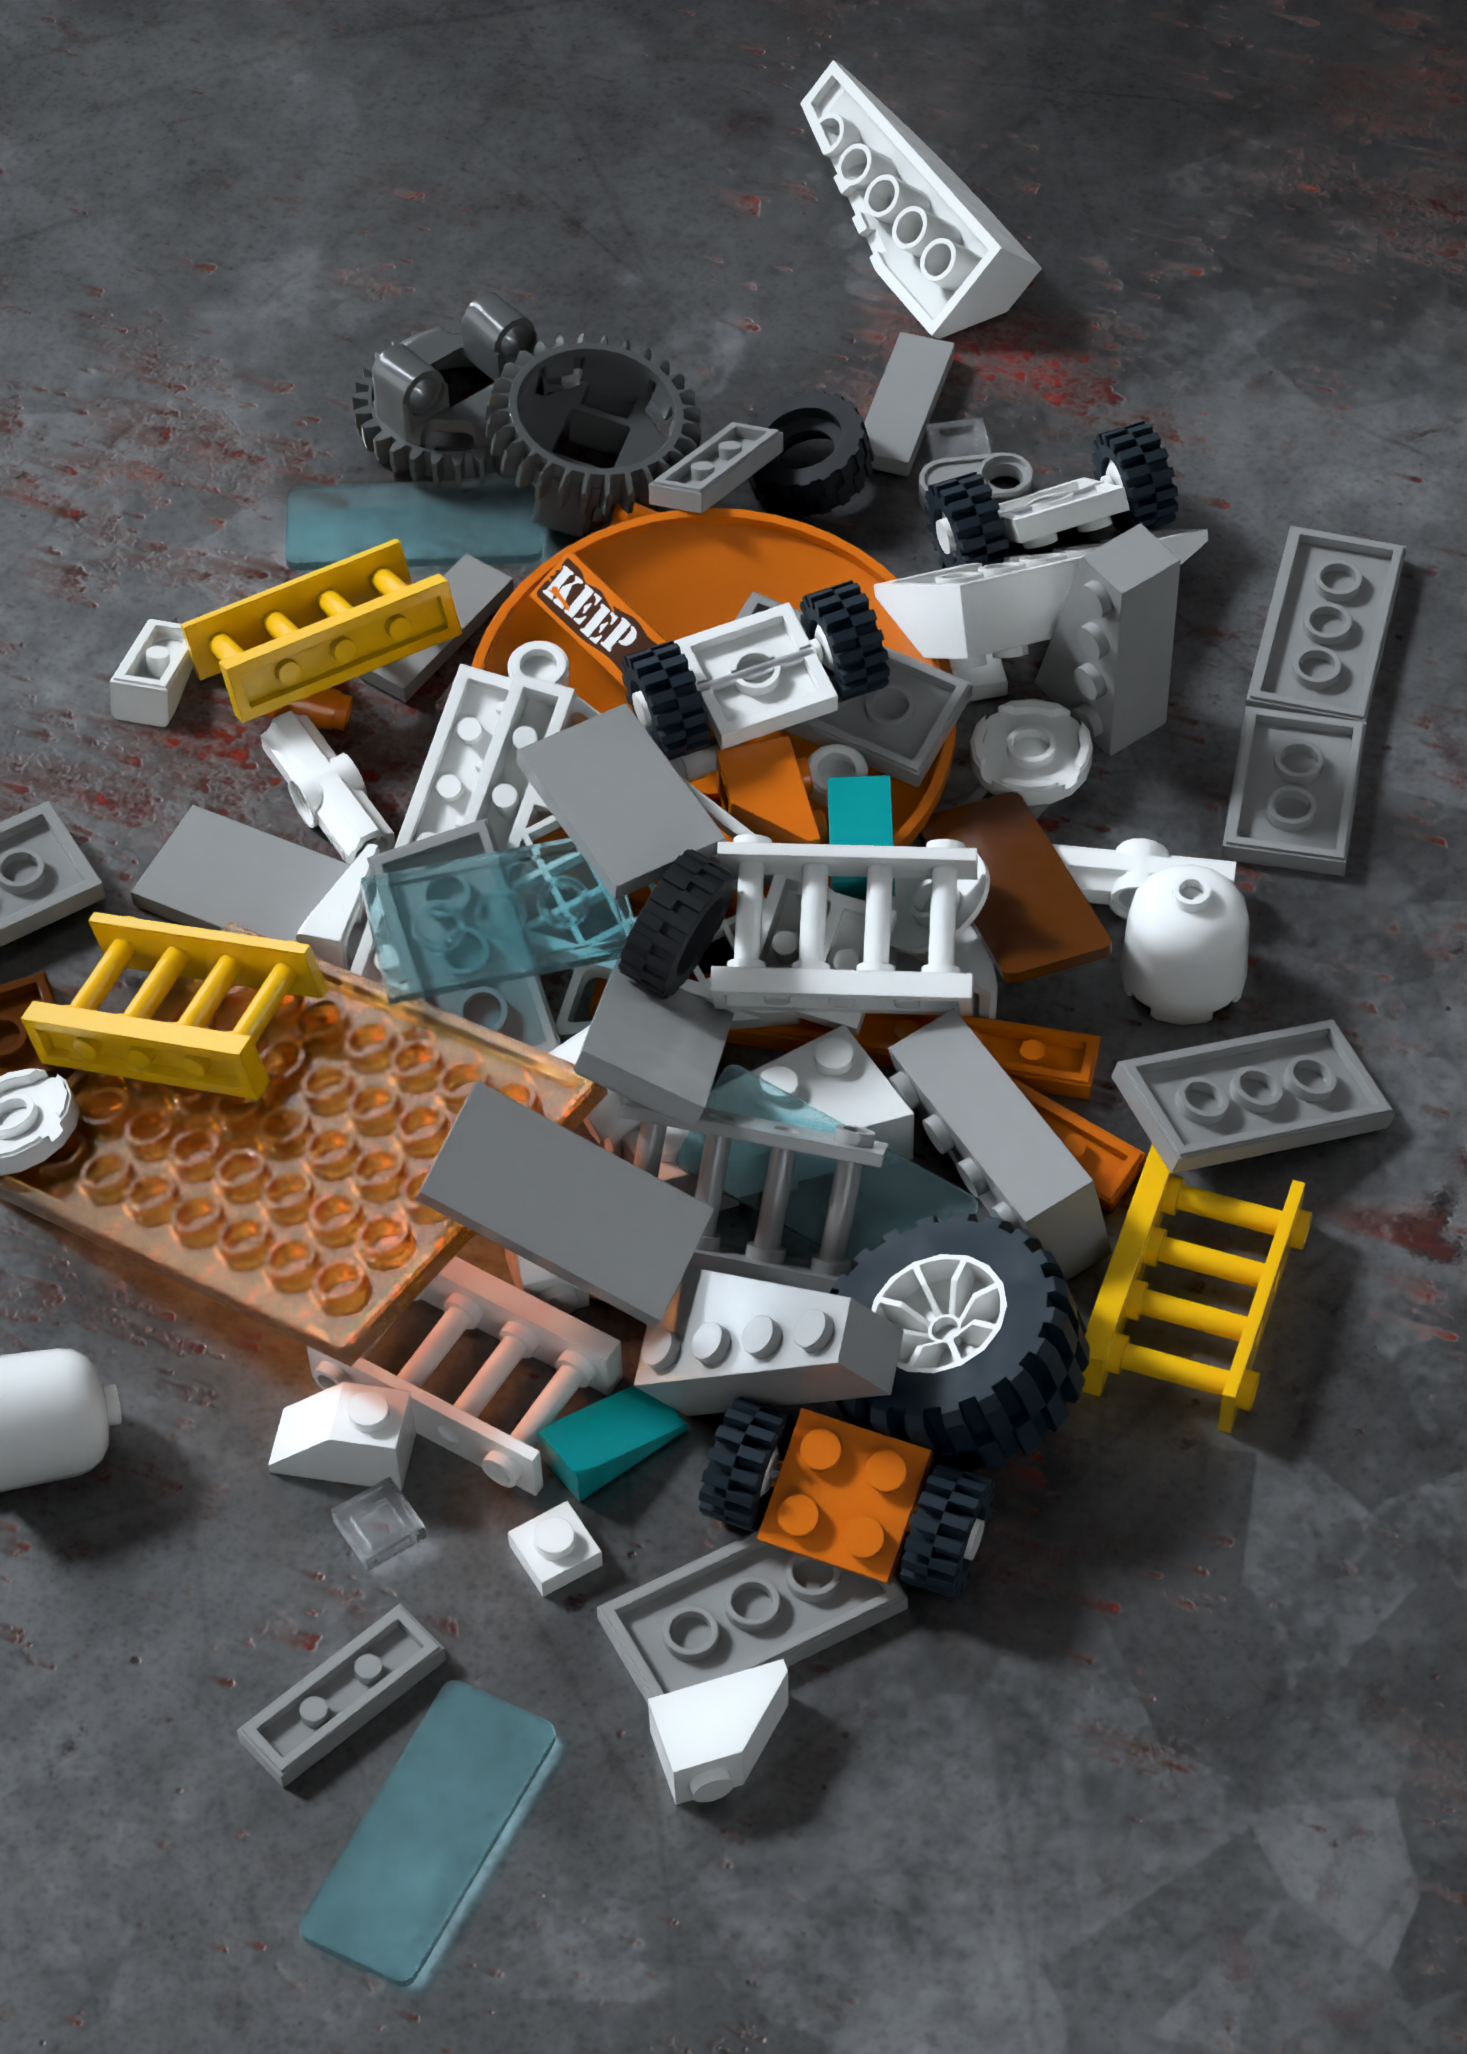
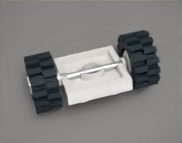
M1145 421L1095 436L1097 440H1093L1092 444L1095 453H1092V462L1097 467V470L1093 471L1095 480L1083 477L998 503L997 499L992 500L990 485L988 483L985 484L984 477L981 474H977V472L929 485L928 491L925 493V498L928 502L925 504V513L930 517V521H927L928 530L933 533L934 541H932L934 550L939 551V563L942 569L970 563H982V566L1004 563L1003 558L1010 557L1006 548H1010L1009 543H1022L1024 549L1046 546L1058 540L1056 532L1076 526L1078 532L1098 530L1111 525V517H1113L1114 527L1117 530L1121 529V534L1140 523L1148 530L1171 523L1176 519L1174 512L1178 511L1179 504L1174 498L1178 496V489L1172 483V477H1175L1173 466H1168L1167 458L1169 455L1166 447H1160L1161 437L1157 432L1153 433V426L1149 423L1145 424Z
M853 580L803 596V601L800 602V609L803 614L800 617L801 624L805 627L806 632H804L788 602L675 640L674 642L668 641L624 656L621 668L624 672L622 675L623 684L628 690V693H625L628 704L632 706L635 716L667 759L671 761L709 747L710 729L705 722H708L721 750L837 711L838 702L841 703L885 688L889 684L888 676H890V668L886 663L889 660L888 652L882 645V641L885 639L882 630L877 628L874 609H869V599L865 593L861 594L860 586L857 583H853Z

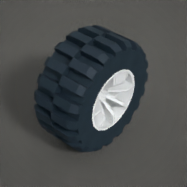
M952 1213L951 1220L939 1222L936 1216L915 1220L917 1227L902 1233L897 1227L881 1236L883 1243L873 1251H870L867 1247L862 1250L851 1262L852 1272L848 1276L841 1273L829 1294L850 1297L904 1330L891 1395L837 1400L836 1402L847 1423L932 1450L935 1456L927 1478H929L930 1474L933 1475L934 1467L937 1464L939 1465V1463L971 1473L972 1470L987 1467L989 1473L1008 1467L1006 1459L1022 1451L1026 1457L1043 1444L1040 1436L1048 1429L1055 1433L1068 1417L1069 1412L1066 1408V1403H1076L1085 1384L1082 1372L1089 1365L1090 1347L1085 1338L1087 1329L1062 1270L1050 1251L1044 1250L1040 1240L1027 1230L1017 1228L1014 1231L1011 1222L986 1216L982 1223L978 1221L975 1214Z

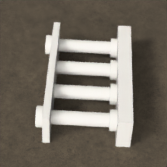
M743 834L734 837L733 842H718L717 855L719 864L729 871L738 874L734 959L727 961V966H711L710 993L715 1009L944 1015L954 1008L960 1016H973V974L960 973V968L954 965L957 879L978 880L977 848H965L963 842L952 839L931 840L927 842L926 847L772 843L771 838L758 834ZM764 874L802 875L799 960L792 963V968L766 967V963L760 960ZM828 876L867 877L863 963H859L856 970L831 969V965L824 962ZM893 878L931 879L928 964L922 966L921 972L895 971V966L889 964Z
M396 1226L381 1245L386 1280L390 1284L342 1346H339L314 1332L307 1339L306 1347L312 1378L323 1390L341 1382L410 1391L416 1433L482 1467L487 1476L496 1483L508 1488L516 1485L537 1496L543 1487L540 1451L534 1448L538 1443L537 1433L554 1422L578 1387L585 1388L590 1386L610 1396L623 1378L621 1341ZM422 1299L445 1312L397 1376L366 1360L367 1356L410 1300L418 1301ZM478 1328L501 1341L454 1405L421 1389L466 1329ZM534 1357L557 1370L510 1435L478 1419V1416L522 1358Z

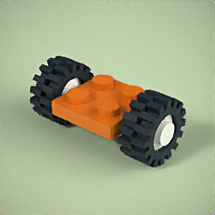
M742 1397L736 1398L732 1402L731 1409L728 1408L724 1415L723 1426L719 1425L717 1429L714 1448H710L707 1457L709 1464L703 1471L701 1482H704V1485L699 1491L698 1499L701 1501L699 1505L701 1515L753 1532L757 1531L760 1525L757 1540L761 1543L890 1586L904 1547L906 1552L902 1557L900 1567L902 1568L900 1573L902 1582L952 1599L959 1597V1594L965 1588L967 1578L971 1576L973 1562L975 1558H978L981 1550L980 1543L987 1531L988 1524L986 1522L991 1514L993 1507L991 1502L995 1495L994 1480L939 1463V1465L937 1464L934 1467L933 1475L930 1474L926 1482L935 1456L932 1450L801 1408L795 1425V1422H793L794 1415ZM925 1482H926V1489H925V1493H924V1492H922V1491H923V1488H924V1485H925Z

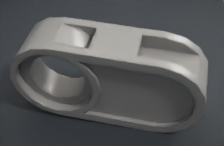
M1000 452L941 458L926 464L919 473V503L923 510H925V504L928 503L925 493L928 491L929 485L972 472H977V474H981L984 477L985 484L988 483L992 489V500L997 499L998 503L1032 493L1033 469L1025 458L1014 453ZM999 476H1010L1017 479L1020 484L1014 488L1000 489L992 485L990 481Z

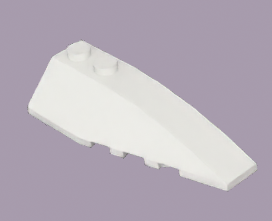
M833 60L800 104L823 155L829 157L837 172V175L833 178L840 193L848 197L855 212L852 220L859 235L865 237L873 253L869 258L875 271L929 334L937 339L1008 312L1042 267L968 186L908 126L848 70Z
M1161 529L1150 531L1181 560L1180 565L1208 542L1207 529ZM1114 538L1101 540L1099 544L1054 548L1053 553L1020 554L1004 557V563L982 566V563H970L874 584L875 598L924 658L949 659L950 668L952 669L984 666L987 664V654H992L993 658L1020 657L1029 654L1028 644L1051 639L1081 558Z

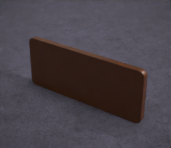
M1008 792L932 813L927 824L918 835L924 847L931 840H957L963 842L967 848H977V854L988 867L990 875L989 893L983 908L970 925L1004 981L1020 983L1104 959L1111 955V937L1021 795Z

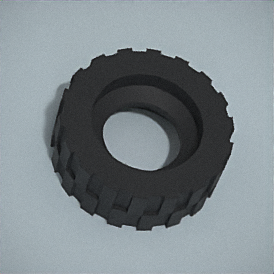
M814 390V393H804V391L793 393V396L784 399L781 397L773 401V404L766 409L762 408L755 414L756 418L747 424L783 432V452L748 478L754 496L757 500L760 499L763 507L769 511L773 509L778 511L779 515L786 517L798 515L799 518L810 517V515L818 513L823 515L832 512L831 509L839 505H845L851 501L850 498L855 493L859 494L865 487V480L867 477L870 478L872 474L871 461H874V453L862 415H859L857 407L851 401L849 403L846 402L843 396L835 393L830 395L826 394L825 391ZM812 439H828L834 443V452L813 466L802 469H785L779 463L780 456L798 443Z
M687 849L681 856L679 855L671 867L663 874L657 886L654 887L636 918L637 920L626 939L627 942L620 956L621 961L618 968L620 973L665 999L675 994L696 968L720 928L733 900V894L736 891L737 875L693 849Z

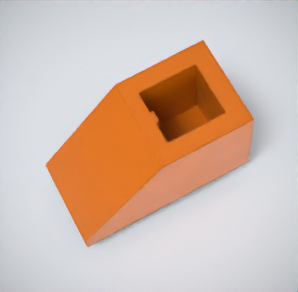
M789 735L716 750V786L723 810L754 834L771 838L772 843L829 844V834L824 813L821 808L812 810L807 796L813 794V781L806 757L796 759Z

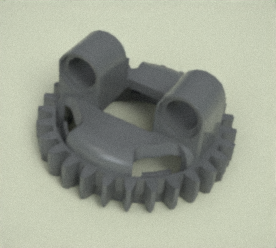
M487 292L472 301L465 311L462 323L461 321H456L452 332L444 333L438 323L433 324L432 329L419 332L416 329L411 330V337L404 341L397 338L392 339L391 347L385 351H375L376 361L374 364L364 363L362 366L364 378H356V393L352 394L356 428L358 429L359 436L363 439L366 450L374 452L378 463L386 464L390 462L394 474L399 475L410 469L414 482H418L425 475L433 476V482L436 486H439L444 478L455 479L459 487H461L464 478L477 477L483 485L486 475L494 472L503 479L506 478L507 473H503L500 470L502 456L491 455L492 439L485 436L487 402H489L494 383L451 407L449 404L448 384L444 382L442 374L438 372L439 370L450 368H479L495 381V379L501 377L506 363L515 364L520 351L525 350L531 354L534 353L535 345L537 344V333L533 323L499 295ZM544 376L538 378L536 394L550 395L564 390L562 377L548 382ZM435 431L468 433L474 437L475 449L465 451L464 446L447 447L435 445L434 450L425 448L424 435Z
M581 333L577 343L569 344L562 335H559L554 348H550L544 342L538 341L533 354L525 350L520 351L515 364H505L501 377L494 381L489 402H487L485 436L492 439L491 455L502 456L500 470L503 473L517 471L515 485L518 488L529 484L536 487L534 496L536 501L532 520L534 524L582 539L589 533L596 508H599L604 516H609L612 503H619L621 508L629 514L633 512L636 498L648 507L654 506L649 504L648 485L700 446L702 435L700 427L701 410L695 406V392L690 389H684L685 380L683 375L675 374L669 376V361L663 360L656 364L652 363L650 349L647 348L640 354L630 351L631 344L629 340L621 347L608 344L606 334L602 337L600 343H590L587 341L584 333ZM580 368L579 383L575 387L560 390L550 395L536 394L538 378L544 376L548 382L555 378L572 375L573 369ZM650 400L658 407L664 420H669L673 415L669 437L662 435L658 431L652 418L647 414L645 408ZM570 416H572L569 442L618 458L614 468H599L553 453Z

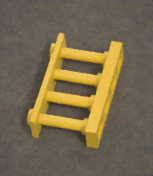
M397 538L180 624L197 678L201 681L222 672L235 716L242 723L463 634L448 580L438 573L412 583L403 548Z
M94 912L88 921L101 948L103 957L70 1005L32 1001L21 1017V1021L42 1064L259 1100L270 1080L255 1047V1043L287 994L323 999L328 988L310 944L144 920L132 916ZM125 968L151 972L123 1014L97 1011ZM178 977L205 980L178 1022L168 1023L150 1020ZM233 985L259 989L233 1031L223 1032L205 1029Z
M1152 1144L1086 1328L1085 1338L1089 1344L1090 1353L1089 1365L1082 1372L1085 1384L1081 1392L1101 1397L1109 1372L1120 1375L1122 1369L1221 1396L1217 1430L1231 1434L1238 1409L1250 1412L1255 1400L1261 1373L1251 1369L1291 1247L1303 1250L1309 1233L1313 1212L1302 1209L1306 1183L1296 1180L1292 1181L1283 1211L1185 1185V1178L1170 1173ZM1177 1210L1273 1235L1274 1238L1266 1262L1262 1263L1167 1237V1230L1159 1228L1164 1213L1175 1216ZM1159 1262L1257 1288L1248 1317L1149 1290V1282L1141 1280L1145 1267L1147 1265L1157 1268ZM1141 1315L1237 1341L1239 1344L1231 1369L1229 1371L1131 1344L1130 1336L1123 1334L1127 1319L1139 1321Z

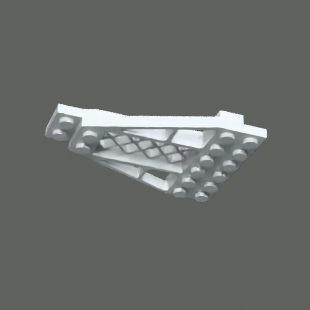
M460 663L394 848L488 817L514 898L545 883L558 907L526 925L523 923L534 958L573 970V975L555 1024L560 1041L564 1043L588 1027L592 1022H573L587 982L596 977L608 980L617 960L620 959L600 953L599 951L623 939L626 940L637 917L624 922L611 894L579 850L544 866L533 841L562 826L516 764L518 749L601 713L577 696L573 688L515 672L514 678H509ZM681 777L718 828L732 839L738 835L754 834ZM528 853H530L538 870L520 879ZM717 854L709 858L719 864ZM586 863L598 888L564 904L552 879ZM764 874L763 885L770 886L767 898L763 895L760 960L766 963V967L792 968V963L799 960L802 875ZM655 882L648 885L651 892L657 886ZM828 887L824 962L829 963L831 969L856 970L857 965L863 963L866 901L836 893ZM377 894L336 1010L340 1016L424 1041ZM605 901L618 926L584 943L571 917ZM891 909L890 939L898 918L897 911ZM736 915L726 920L724 918L712 941L714 942L725 936L733 952L735 937L732 932L735 931ZM565 921L578 946L539 934ZM697 965L693 970L697 981L687 979L679 988L713 1003L710 993L711 976L705 979L700 967ZM726 1009L734 1013L729 1030L799 1024L800 1020L804 1019L835 1029L845 1025L855 1035H859L866 1014Z

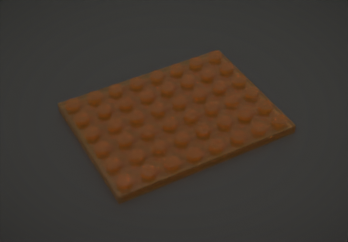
M228 922L220 930L268 938L232 922ZM316 958L328 988L324 998L319 999L287 994L255 1043V1047L270 1080L259 1100L77 1069L66 1080L80 1109L75 1130L64 1146L44 1162L19 1173L0 1176V1198L351 1367L476 1234L473 1230L415 1200L475 1082L478 1080L572 1132L607 1096L608 1091L607 1088L575 1074V1071H573L575 1064ZM178 977L150 1020L168 1023L178 1022L205 980ZM233 985L205 1029L223 1032L233 1031L259 989Z

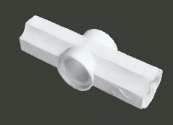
M288 711L272 719L270 727L261 735L262 747L287 781L291 798L303 821L310 828L319 825L331 844L341 855L343 861L350 865L369 843L378 845L381 853L393 849L396 844L394 832L369 800L362 776L352 759L345 753L337 756L306 714L297 715L292 711Z
M1133 838L1124 841L1117 846L1116 850L1052 844L1088 903L1110 905V909L1116 915L1126 920L1136 890L1149 876L1171 866L1186 864L1204 866L1214 869L1232 880L1233 883L1235 879V861L1172 856L1164 845L1145 838Z

